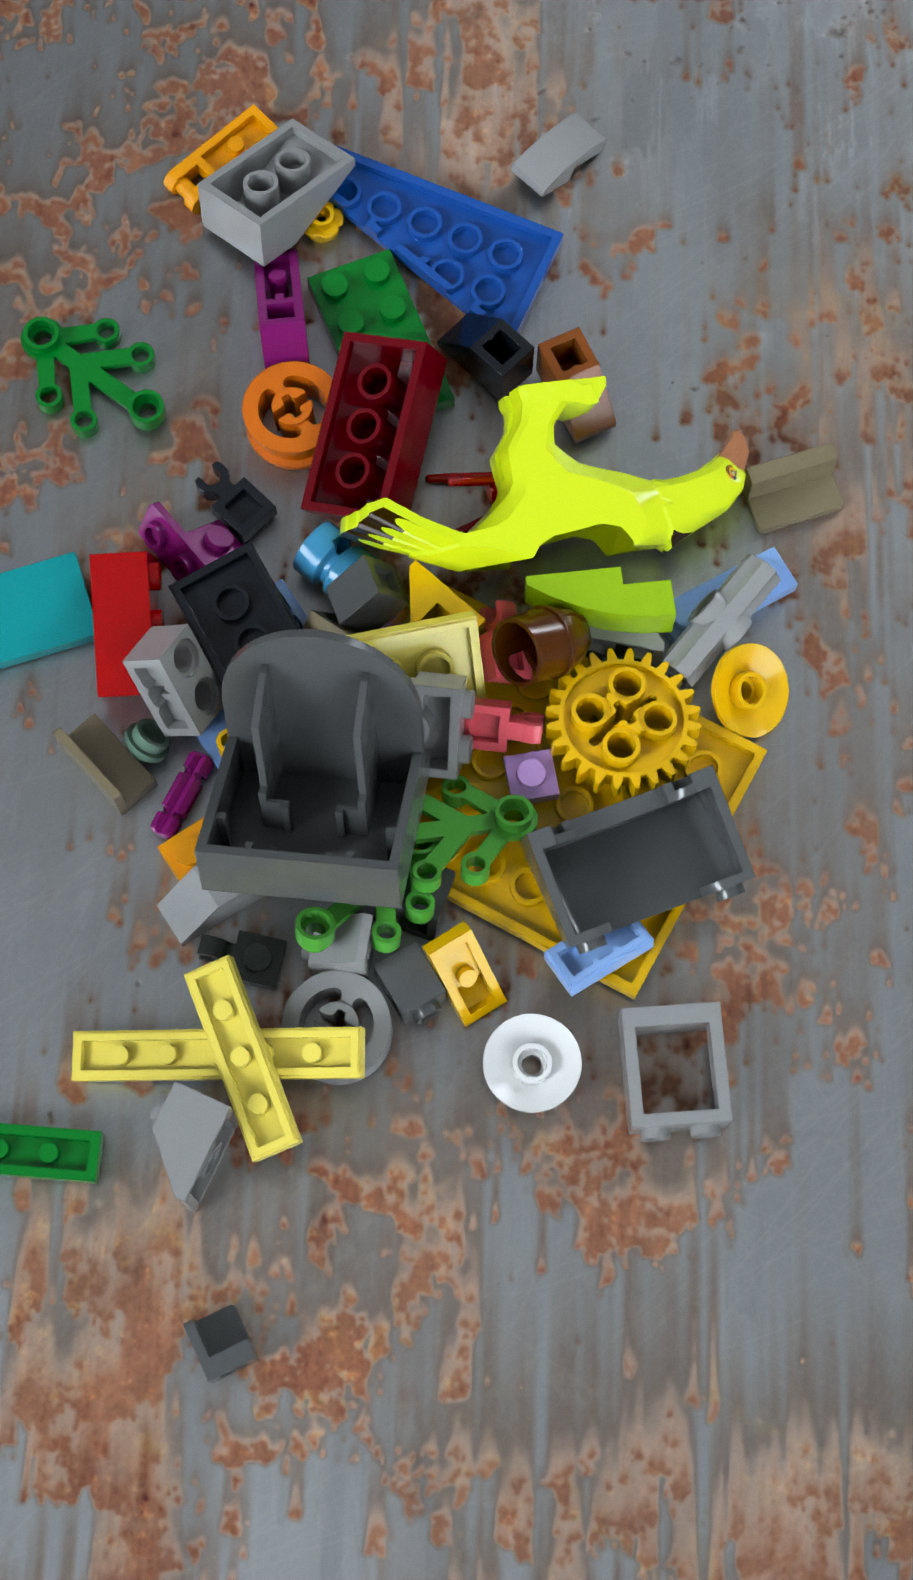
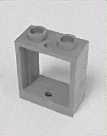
M720 1001L621 1008L617 1020L628 1135L641 1134V1141L644 1142L671 1139L672 1131L690 1130L691 1138H709L721 1135L720 1128H727L733 1121ZM707 1031L715 1109L644 1114L636 1036Z

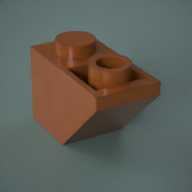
M580 327L538 344L536 371L542 382L603 376L600 364ZM606 387L599 398V402L588 413L563 421L575 444L616 427V419Z

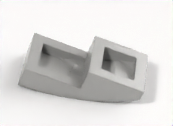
M575 112L531 145L513 163L511 171L543 197L567 183L575 167L602 152L607 138Z

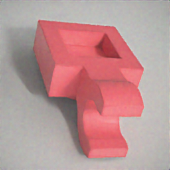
M497 600L495 601L496 608L482 607L479 613L486 619L485 631H487L479 636L484 682L511 684L504 678L497 667L491 643L493 631L498 622L507 617L517 615V610L513 601ZM524 651L509 656L510 666L519 676L524 679L533 678L532 668L526 659Z
M476 697L473 718L465 719L464 734L473 735V749L506 753L508 740L521 741L528 744H541L545 714L523 712L511 715L512 701Z

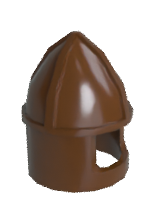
M539 604L526 612L507 617L498 622L493 631L491 644L493 657L504 678L516 687L527 688L549 679L557 680L568 675L573 667L584 660L592 640L587 620L583 615L571 609ZM524 651L527 661L536 672L532 679H524L513 670L509 663L510 655Z

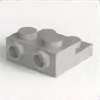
M419 671L416 678H409L413 682L421 701L425 748L431 749L429 777L457 780L463 763L470 764L472 758L473 735L464 734L465 719H472L474 715L475 690L466 689L467 676Z

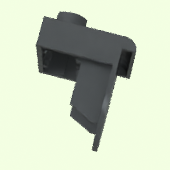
M292 629L273 632L254 639L243 646L231 659L222 682V702L228 739L194 851L202 890L401 909L426 794L431 759V749L425 748L421 701L413 682L399 665L388 656L362 641L342 634L315 629Z

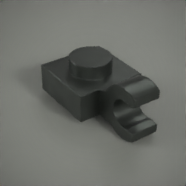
M239 930L237 942L234 944L222 938L202 934L197 954L200 955V960L206 962H213L226 955H231L234 957L244 984L276 991L287 948V941Z

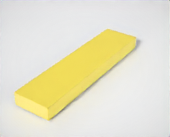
M226 955L183 974L252 1162L262 1161L303 1143L234 957Z

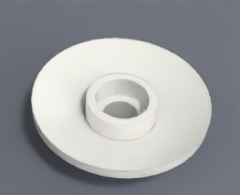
M522 1014L503 1022L489 1037L483 1054L484 1077L492 1093L506 1106L526 1113L545 1112L562 1104L575 1090L582 1070L581 1052L573 1034L559 1021L541 1014ZM527 1058L537 1059L541 1065L540 1071L532 1075L526 1073L522 1068L523 1061Z

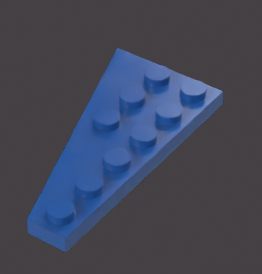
M337 146L355 158V166L329 199L333 203L334 208L340 209L343 216L385 250L390 249L395 258L463 313L502 318L520 334L563 244L564 233Z

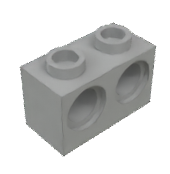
M188 624L151 626L122 661L164 737L201 736L223 708L222 686Z

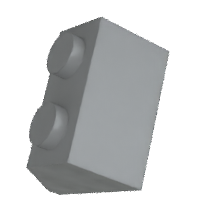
M175 1081L170 1092L163 1090L152 1108L150 1118L155 1120L152 1130L174 1196L187 1209L196 1213L238 1126V1121L230 1106Z

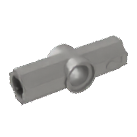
M754 554L746 555L721 587L710 592L696 606L688 619L691 623L659 660L661 664L665 661L669 663L667 673L671 676L682 673L684 676L682 683L687 687H693L705 671L710 668L719 654L733 647L749 629L752 622L749 618L781 581L776 573L777 571L765 560L756 557Z

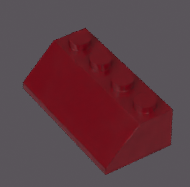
M344 331L300 509L341 522L343 517L360 510L367 503L387 497L411 511L447 364V359L428 342Z

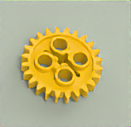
M609 648L606 661L601 662L592 652L589 654L588 668H585L580 663L571 670L572 677L566 675L558 680L559 689H551L549 703L551 705L546 706L544 720L550 722L546 725L545 738L556 739L552 742L550 753L552 756L565 754L562 759L561 770L567 771L576 767L578 769L575 780L577 784H580L588 777L594 779V793H597L604 783L611 785V793L615 798H617L621 786H628L632 797L638 795L640 784L644 783L649 790L656 789L659 784L658 777L667 783L673 782L676 774L675 769L685 771L689 761L687 755L694 756L698 744L694 739L699 737L701 724L694 722L698 720L700 706L689 705L692 702L694 690H679L684 676L682 673L670 678L666 676L669 666L667 661L660 664L657 668L650 666L652 660L651 653H647L639 662L634 661V653L631 648H628L624 659H617L614 650ZM628 688L635 695L626 697L617 693L616 689ZM648 699H654V700H655V701H652V702H650V703L644 705L643 707L641 706V705H642L645 701H647ZM589 713L596 716L599 721L587 723L578 716ZM632 717L631 724H629L627 721ZM614 720H616L618 723L613 728ZM652 721L659 722L666 727V730H652L646 723ZM603 738V741L597 744L596 746H591L589 744L594 743ZM612 748H622L629 752L630 756L618 758L612 755L609 750Z

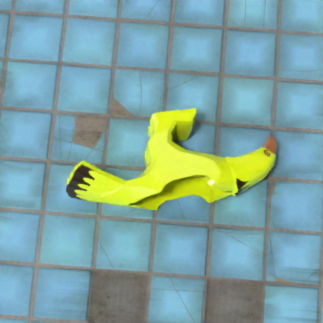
M606 376L525 384L510 391L509 396H504L498 401L499 411L504 416V434L489 460L498 493L496 500L489 510L467 533L448 528L421 517L386 497L367 503L360 510L341 519L340 536L344 539L378 549L408 555L411 559L457 572L508 570L512 562L534 558L539 546L570 537L593 540L607 557L649 549H657L665 553L730 508L744 487L746 478L744 469L749 450L744 435L740 430H733L730 432L727 442L711 461L697 471L671 479L647 480L622 472L581 464L555 445L554 424L557 420L566 421L588 413L599 402V398L606 387Z

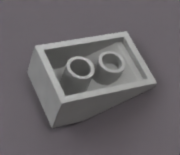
M292 118L197 184L202 224L265 267L298 242L354 168L355 158Z

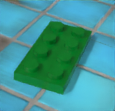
M390 249L307 277L308 288L337 356L339 355L344 331L423 341L431 345ZM445 374L435 413L455 406V397Z

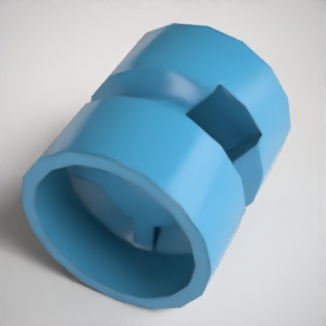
M327 521L317 527L301 545L294 558L293 569L314 585L323 583V593L328 596L327 586L365 554L375 559L377 558L360 545L351 547V540L342 538L340 536V529L332 522Z

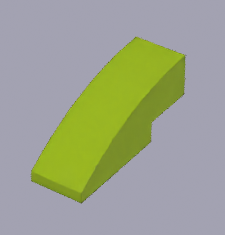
M621 566L526 576L525 603L533 607L541 604L571 609L583 615L589 627L608 631L628 633L672 632L676 618V609L671 579L623 584Z

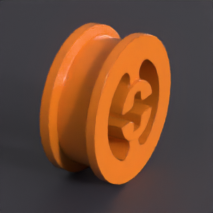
M299 361L282 362L263 370L249 384L242 402V415L251 446L267 463L286 470L311 468L321 423L316 424L312 400H307V396L316 399L325 408L332 383V377L321 368ZM270 408H272L277 432L281 431L282 437L273 434L263 425L265 414Z

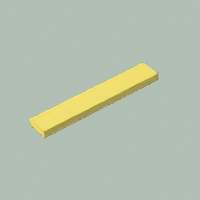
M364 1027L260 1028L280 1080L365 1079ZM204 1029L73 1031L71 1081L222 1080Z

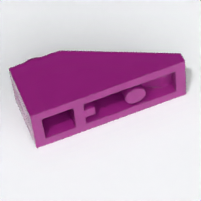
M297 249L285 251L265 267L254 260L259 329L265 369L288 361L310 363Z

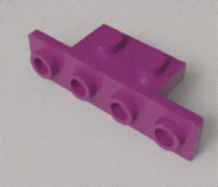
M160 502L149 505L138 529V533L145 544L153 550L177 581L242 546L220 519L185 532Z

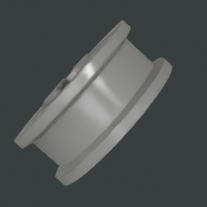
M332 970L308 978L289 997L283 1011L282 1028L304 1027L306 1017L311 1009L326 998L341 997L338 1002L327 1003L319 1010L322 1019L332 1024H337L341 1018H344L347 1027H360L361 1025L355 1011L359 1007H366L373 1016L374 1023L371 1038L365 1047V1078H367L382 1065L392 1045L393 1022L384 996L371 981L353 972ZM314 1020V1027H327L325 1024ZM363 1079L314 1080L329 1085H348Z

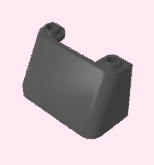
M713 765L689 773L687 777L663 784L640 795L578 818L563 821L555 828L549 825L530 832L519 841L566 948L576 945L579 954L606 945L607 941L604 934L714 893L717 902L744 893L746 891L742 882L756 877Z

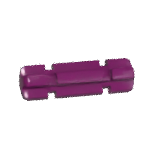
M193 750L189 753L183 764L185 771L178 773L161 804L164 806L163 811H157L150 824L152 832L163 839L168 840L178 833L182 826L180 819L187 817L203 787L201 780H207L214 767L212 759L201 752Z

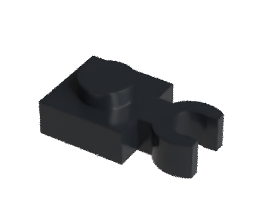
M215 462L212 464L213 471L220 478V481L215 485H208L198 477L195 480L197 490L203 498L216 501L211 506L213 515L220 519L245 544L277 515L276 506L245 477L235 485L231 483L228 469L223 464Z

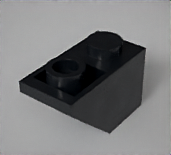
M468 313L437 341V345L499 400L504 396H508L510 391L517 388L533 373L535 347L502 318Z

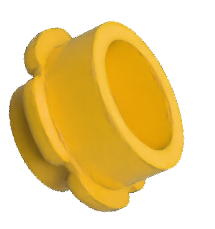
M328 201L304 233L317 243H328L334 240L339 234L340 227L344 221L341 210L335 209L333 203ZM324 217L326 220L320 222L318 218Z

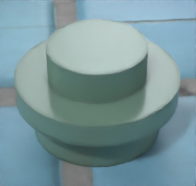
M141 719L138 723L131 724L124 733V742L130 754L139 761L159 763L164 760L169 752L168 745L171 738L164 737L155 720Z

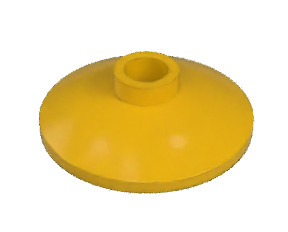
M756 643L740 644L727 651L718 662L712 678L711 696L716 715L725 728L741 737L755 738L769 733L781 721L788 704L789 684L782 662L769 648Z

